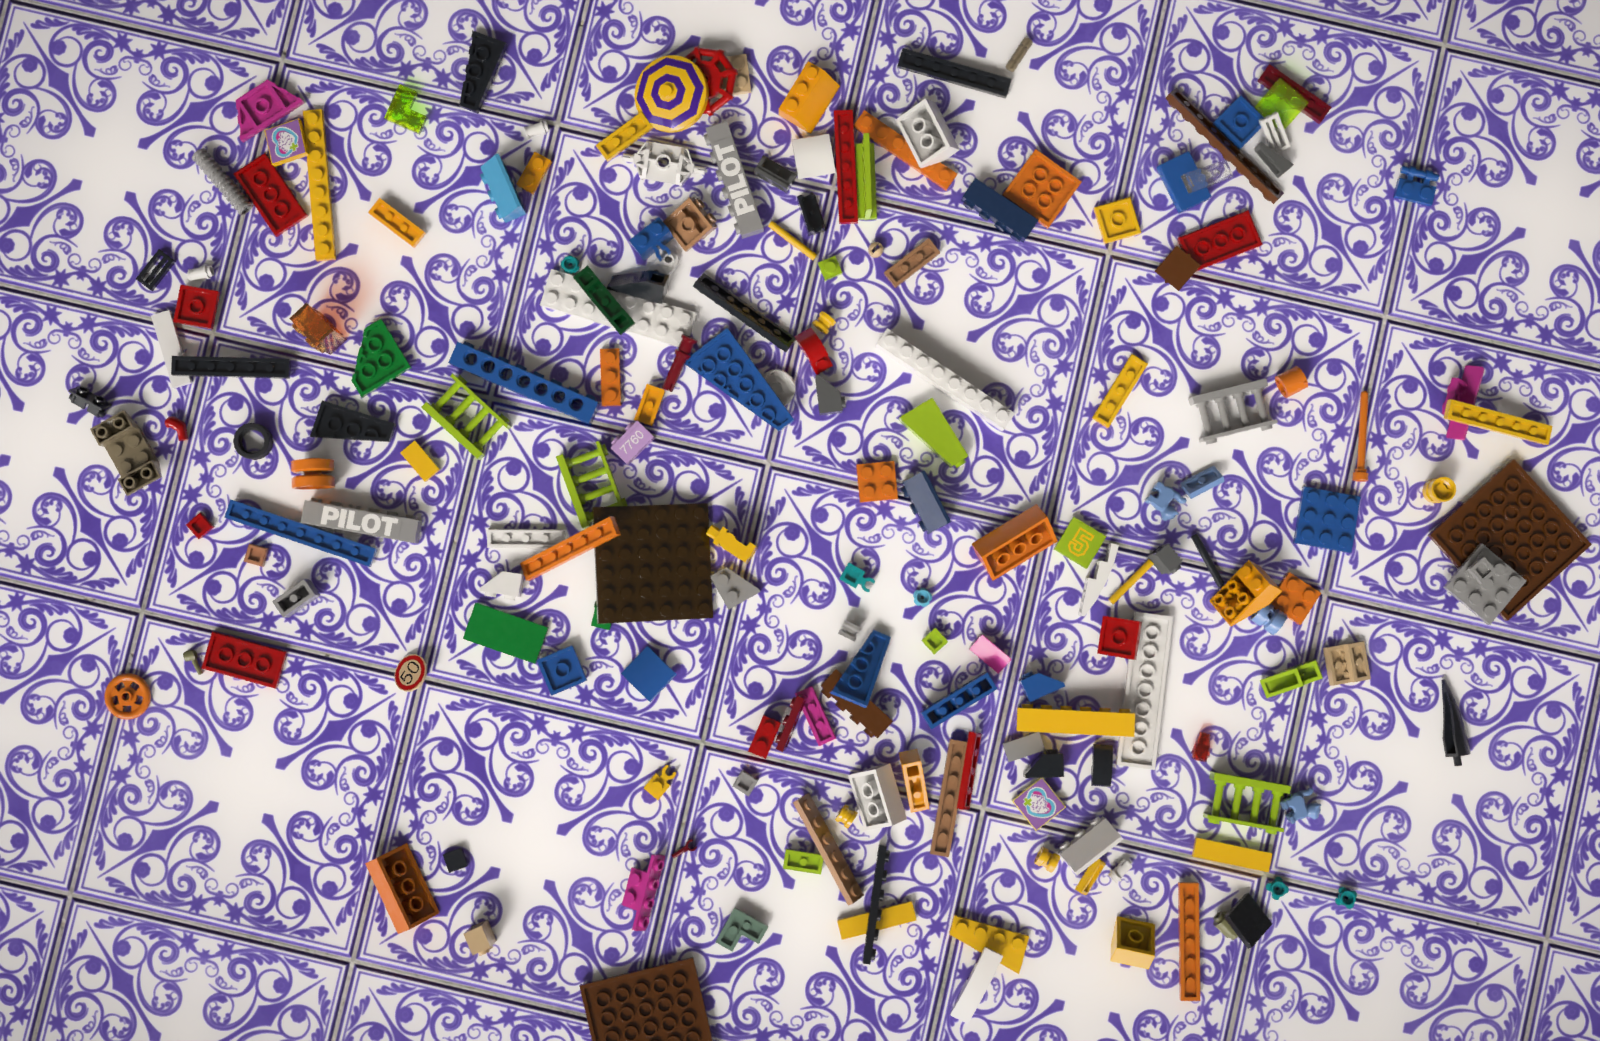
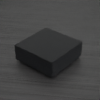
M462 847L443 854L449 873L468 866Z

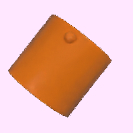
M1298 366L1275 376L1277 388L1285 398L1308 387L1306 376Z

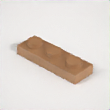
M928 238L886 270L884 275L893 287L897 288L936 258L940 251Z

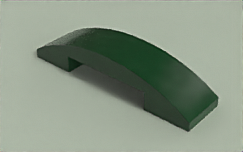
M588 265L573 276L575 281L620 335L636 324Z

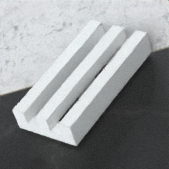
M1275 111L1272 115L1258 120L1267 144L1271 149L1279 153L1291 147L1278 112ZM1272 119H1275L1278 130L1284 142L1283 146L1280 143ZM1267 122H1268L1269 128H1270V130H1271V133H1272V135H1273V138H1274V140H1275L1277 149H1276L1275 146H1274L1273 140H1272L1271 135H1270V133H1269V130H1268V128H1267V125H1266Z

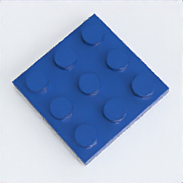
M1302 487L1293 543L1352 553L1361 497Z

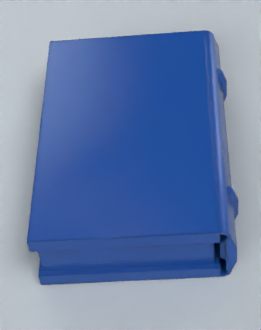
M1189 151L1156 167L1178 214L1212 197Z

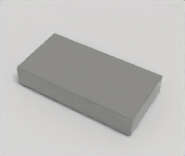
M1040 732L1002 743L1008 762L1045 750Z

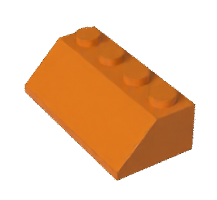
M1035 504L973 542L972 546L988 575L994 581L1058 541L1048 517Z
M407 843L365 863L398 934L410 930L440 913Z

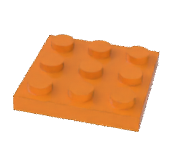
M1035 149L1002 196L1038 219V222L1048 229L1082 182Z

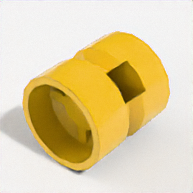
M1439 477L1427 481L1423 485L1422 493L1424 498L1430 503L1446 502L1455 496L1456 485L1450 478Z

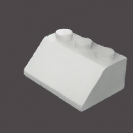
M925 98L896 119L920 168L945 161L960 150L934 101Z
M890 763L848 775L865 831L893 826L907 820Z
M1103 816L1093 819L1089 823L1091 826L1086 830H1079L1074 835L1075 838L1069 842L1067 840L1059 847L1058 854L1076 875H1079L1123 840L1122 836Z

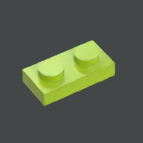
M792 849L785 850L783 869L821 875L823 866L821 854Z

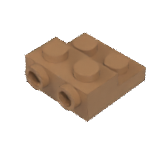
M689 197L663 221L685 252H688L701 239H705L717 228L715 224L716 218L711 213L707 214L703 209L705 207L704 203L699 198L695 199V197Z

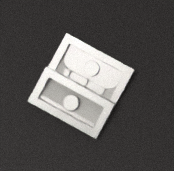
M829 133L792 139L798 179L836 173Z

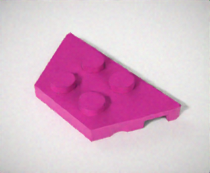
M267 79L236 99L240 140L244 143L303 105L304 101Z

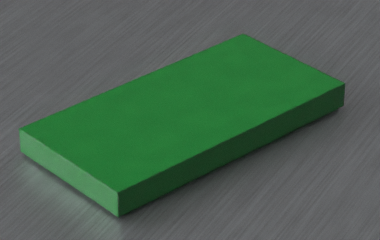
M475 602L463 639L536 664L549 627Z

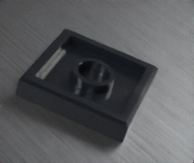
M1249 893L1244 894L1224 917L1248 949L1252 948L1272 925V922Z

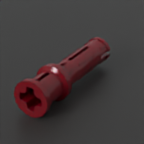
M685 334L681 335L682 340L678 349H675L676 356L662 385L663 389L673 392L686 360L691 358L692 348L698 342V340Z

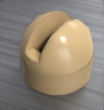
M879 242L871 243L868 248L869 255L873 258L880 257L884 250L882 244ZM877 245L880 246L874 253L872 252Z

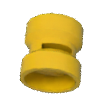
M1042 846L1035 857L1034 864L1044 866L1047 871L1052 873L1059 863L1060 855L1052 854L1046 847Z

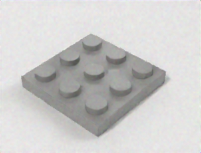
M1481 543L1478 544L1443 588L1484 623L1490 625L1524 585L1526 580ZM1481 557H1485L1497 571L1483 584H1479L1467 570Z

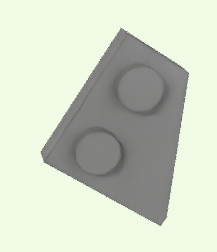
M727 567L711 575V579L728 610L761 592L757 587Z

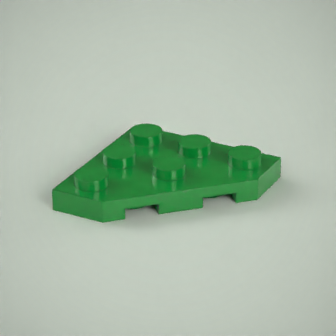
M382 319L364 328L363 340L359 348L357 364L351 380L362 398L412 368Z

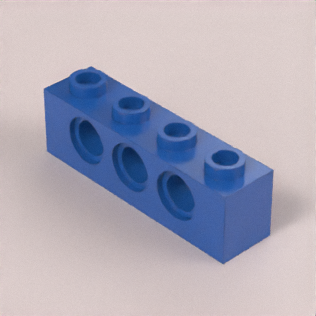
M984 672L921 710L920 713L929 728L933 729L997 690V687L988 672Z

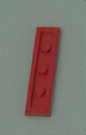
M969 732L957 802V809L961 810L970 809L982 736L978 732Z

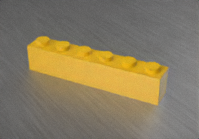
M1021 704V707H1017L1016 731L1134 737L1135 713H1131V709H1119V712H1111V708H1099V711H1091V707H1080V710H1072V706H1060V709H1052V705H1041V708H1033V704Z

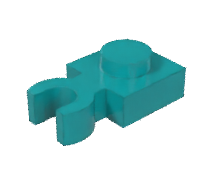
M851 563L847 564L839 578L855 589L858 584L861 585L865 592H870L865 587L866 582L875 583V580L872 578H864L865 571Z

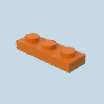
M600 349L602 407L621 406L620 349Z

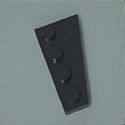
M472 30V44L469 47V61L466 64V78L463 82L459 105L461 108L479 114L508 45L506 42Z
M322 400L310 437L391 442L396 424Z

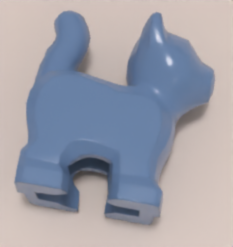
M1158 481L1151 490L1153 492L1157 491V496L1155 497L1150 494L1144 502L1151 504L1156 510L1160 511L1161 519L1167 521L1179 515L1178 511L1169 506L1173 498L1181 504H1185L1187 500L1181 497L1173 488L1165 486L1162 482Z
M1312 787L1292 793L1280 801L1283 810L1291 808V812L1285 814L1289 823L1294 824L1297 820L1306 817L1312 819L1319 818L1321 804L1313 802L1306 806L1304 796H1309L1314 792Z

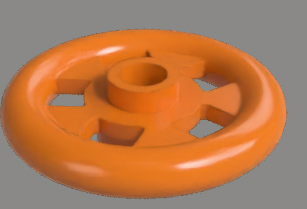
M125 673L116 676L109 682L105 690L104 700L106 707L114 716L129 720L139 717L147 710L151 701V691L143 678L136 674ZM122 682L125 687L118 691L116 686ZM133 682L140 686L137 691L130 687ZM126 693L129 694V699H128V700H126V699L124 698V695H125ZM114 696L118 698L119 704L117 705L113 702ZM138 696L143 697L141 705L135 703ZM124 706H131V712H124Z

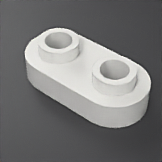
M665 251L661 254L663 260L660 262L657 258L648 270L670 275L676 269L679 263L677 255L673 251L668 255ZM667 257L672 258V261L670 263L665 262V259Z

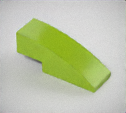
M1313 659L1260 680L1266 698H1270L1323 679V675L1317 659Z

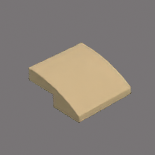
M1364 641L1323 648L1330 686L1371 679Z

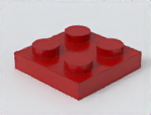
M180 284L173 322L213 330L220 292Z
M1103 616L1097 654L1136 660L1142 622Z

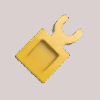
M669 765L663 767L661 776L655 773L643 788L657 800L671 786L667 780L673 779L677 774L676 771L672 775L666 774V769Z

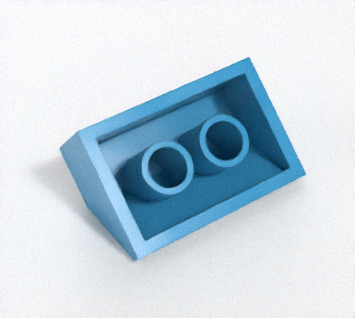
M499 153L495 154L481 166L483 173L480 174L484 185L488 184L490 188L487 193L491 202H496L497 208H495L498 218H502L507 223L526 215V212L504 161Z

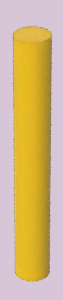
M773 220L769 223V228L811 260L817 257L815 252Z
M1148 559L1108 599L1110 603L1114 605L1154 563Z

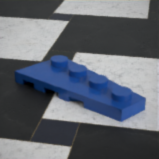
M873 630L830 693L866 708L891 637Z

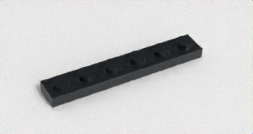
M902 48L897 65L899 69L1004 99L1007 97L1012 80L1011 78Z
M705 273L695 281L693 287L701 294L707 296L784 352H787L796 341L793 335Z
M172 356L171 363L172 376L290 379L291 360L279 358Z
M878 845L862 959L863 964L871 965V960L875 961L876 949L873 948L874 940H878L879 929L875 928L876 921L881 919L882 909H878L879 901H883L884 890L881 889L882 881L886 882L887 870H884V864L889 861L890 851L886 850L887 846Z

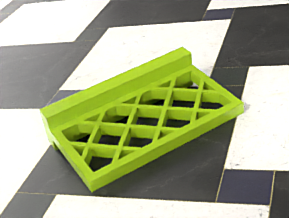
M863 133L862 143L855 144L858 220H876L874 143H870L869 133Z

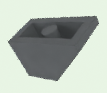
M815 375L819 416L842 413V408H846L845 396L841 397V392L820 375Z

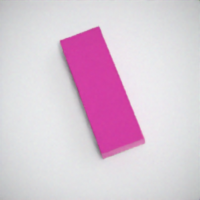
M813 686L795 693L796 697L799 694L808 696L802 710L818 746L836 739Z

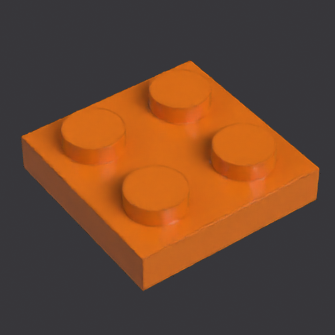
M894 461L856 464L860 503L898 499Z
M1287 572L1278 586L1282 592L1271 604L1274 605L1275 610H1281L1287 614V618L1301 625L1321 595V592L1292 573Z

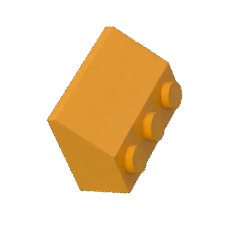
M808 61L779 107V116L811 134L839 90L840 85L826 71Z

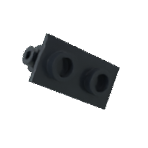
M77 386L68 391L71 393L69 396L71 403L82 409H85L88 404L87 412L97 418H103L106 415L105 409L112 406L104 397L91 393L86 387Z

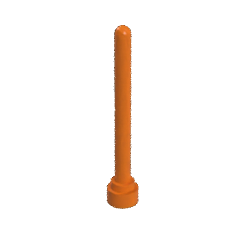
M1365 390L1360 395L1357 469L1353 472L1352 481L1367 482L1369 476L1367 469H1365L1368 392Z

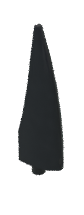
M1443 679L1441 680L1443 700L1442 739L1445 757H1453L1454 766H1462L1461 756L1471 754L1469 741L1455 698L1446 680Z

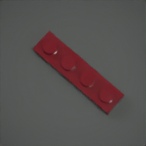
M1270 64L1257 81L1318 124L1322 122L1332 108Z

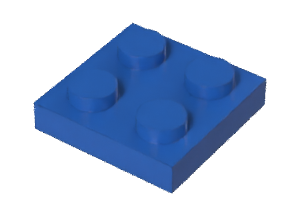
M1240 95L1213 124L1241 149L1261 129L1258 120L1264 119V117Z
M573 645L537 660L551 696L588 681Z

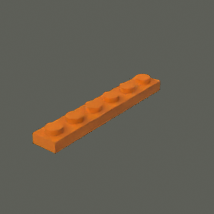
M864 110L853 125L862 134L869 133L871 140L945 191H947L956 178L957 173L941 162L920 168L905 138Z
M610 516L521 562L520 565L526 581H531L621 535L615 517Z
M1178 882L1179 1000L1200 1001L1199 883Z

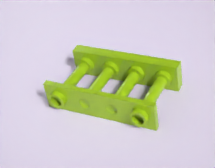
M452 373L450 377L455 380L454 384L436 403L429 404L425 402L421 408L473 456L481 461L485 456L482 452L483 446L503 425L509 430L511 428L508 424L510 420L502 413L498 415L466 386L468 382L460 374L456 377ZM462 387L469 395L450 416L444 417L441 415V408ZM476 400L483 408L464 429L458 430L454 427L455 421ZM488 413L492 414L497 421L478 442L472 443L468 439L470 432Z
M596 441L597 449L573 458H566L563 454L556 456L580 525L584 530L591 526L590 522H593L592 512H586L583 505L586 504V501L614 491L617 502L606 507L628 506L625 497L621 498L606 458V455H609L605 444L602 445L600 441ZM601 456L604 467L577 477L576 475L572 476L570 469L574 465ZM604 474L608 475L610 485L586 494H579L577 486L580 483Z
M1210 771L1209 779L1215 780L1216 788L1212 813H1203V817L1207 818L1209 823L1220 824V821L1262 828L1265 829V833L1277 835V831L1284 832V828L1276 826L1281 796H1283V793L1290 794L1291 786ZM1226 783L1234 784L1233 787L1235 788L1230 818L1219 816L1223 789ZM1245 786L1253 787L1252 791H1254L1249 821L1238 819L1243 789L1245 790ZM1264 790H1271V794H1273L1268 824L1257 823L1261 796Z

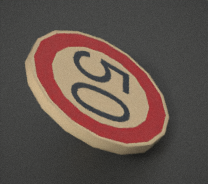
M416 654L404 657L398 663L395 670L394 679L397 687L405 692H412L418 689L427 676L426 661L423 657Z

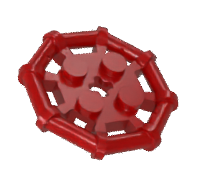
M696 46L685 58L691 61L696 58L695 64L702 70L706 79H708L709 97L703 114L712 116L714 112L728 101L733 100L734 85L738 71L728 60L724 50ZM702 56L713 57L711 61L702 60ZM719 61H721L726 69L723 72L717 67ZM728 77L725 91L722 89L723 78ZM720 93L722 97L712 104L711 99L716 98Z

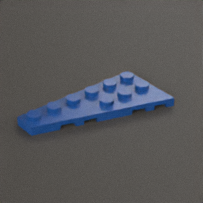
M728 328L693 353L689 360H686V366L779 432L795 421Z

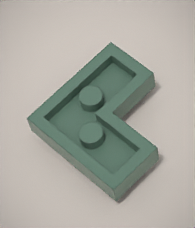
M734 907L716 939V943L732 952L741 935L759 944L768 929V925Z

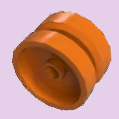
M305 458L291 461V471L296 474H304L291 478L292 489L312 490L335 487V477L322 474L334 471L333 459Z

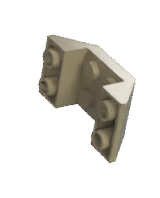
M125 410L90 428L98 445L105 447L121 477L118 481L126 496L135 493L162 477L160 463L141 428Z

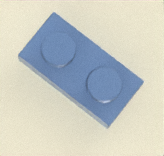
M1212 466L1180 484L1184 492L1192 499L1225 481L1223 475L1215 466Z

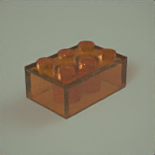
M307 302L289 318L293 322L291 326L299 334L307 337L305 341L321 353L326 352L331 355L347 340L319 310Z

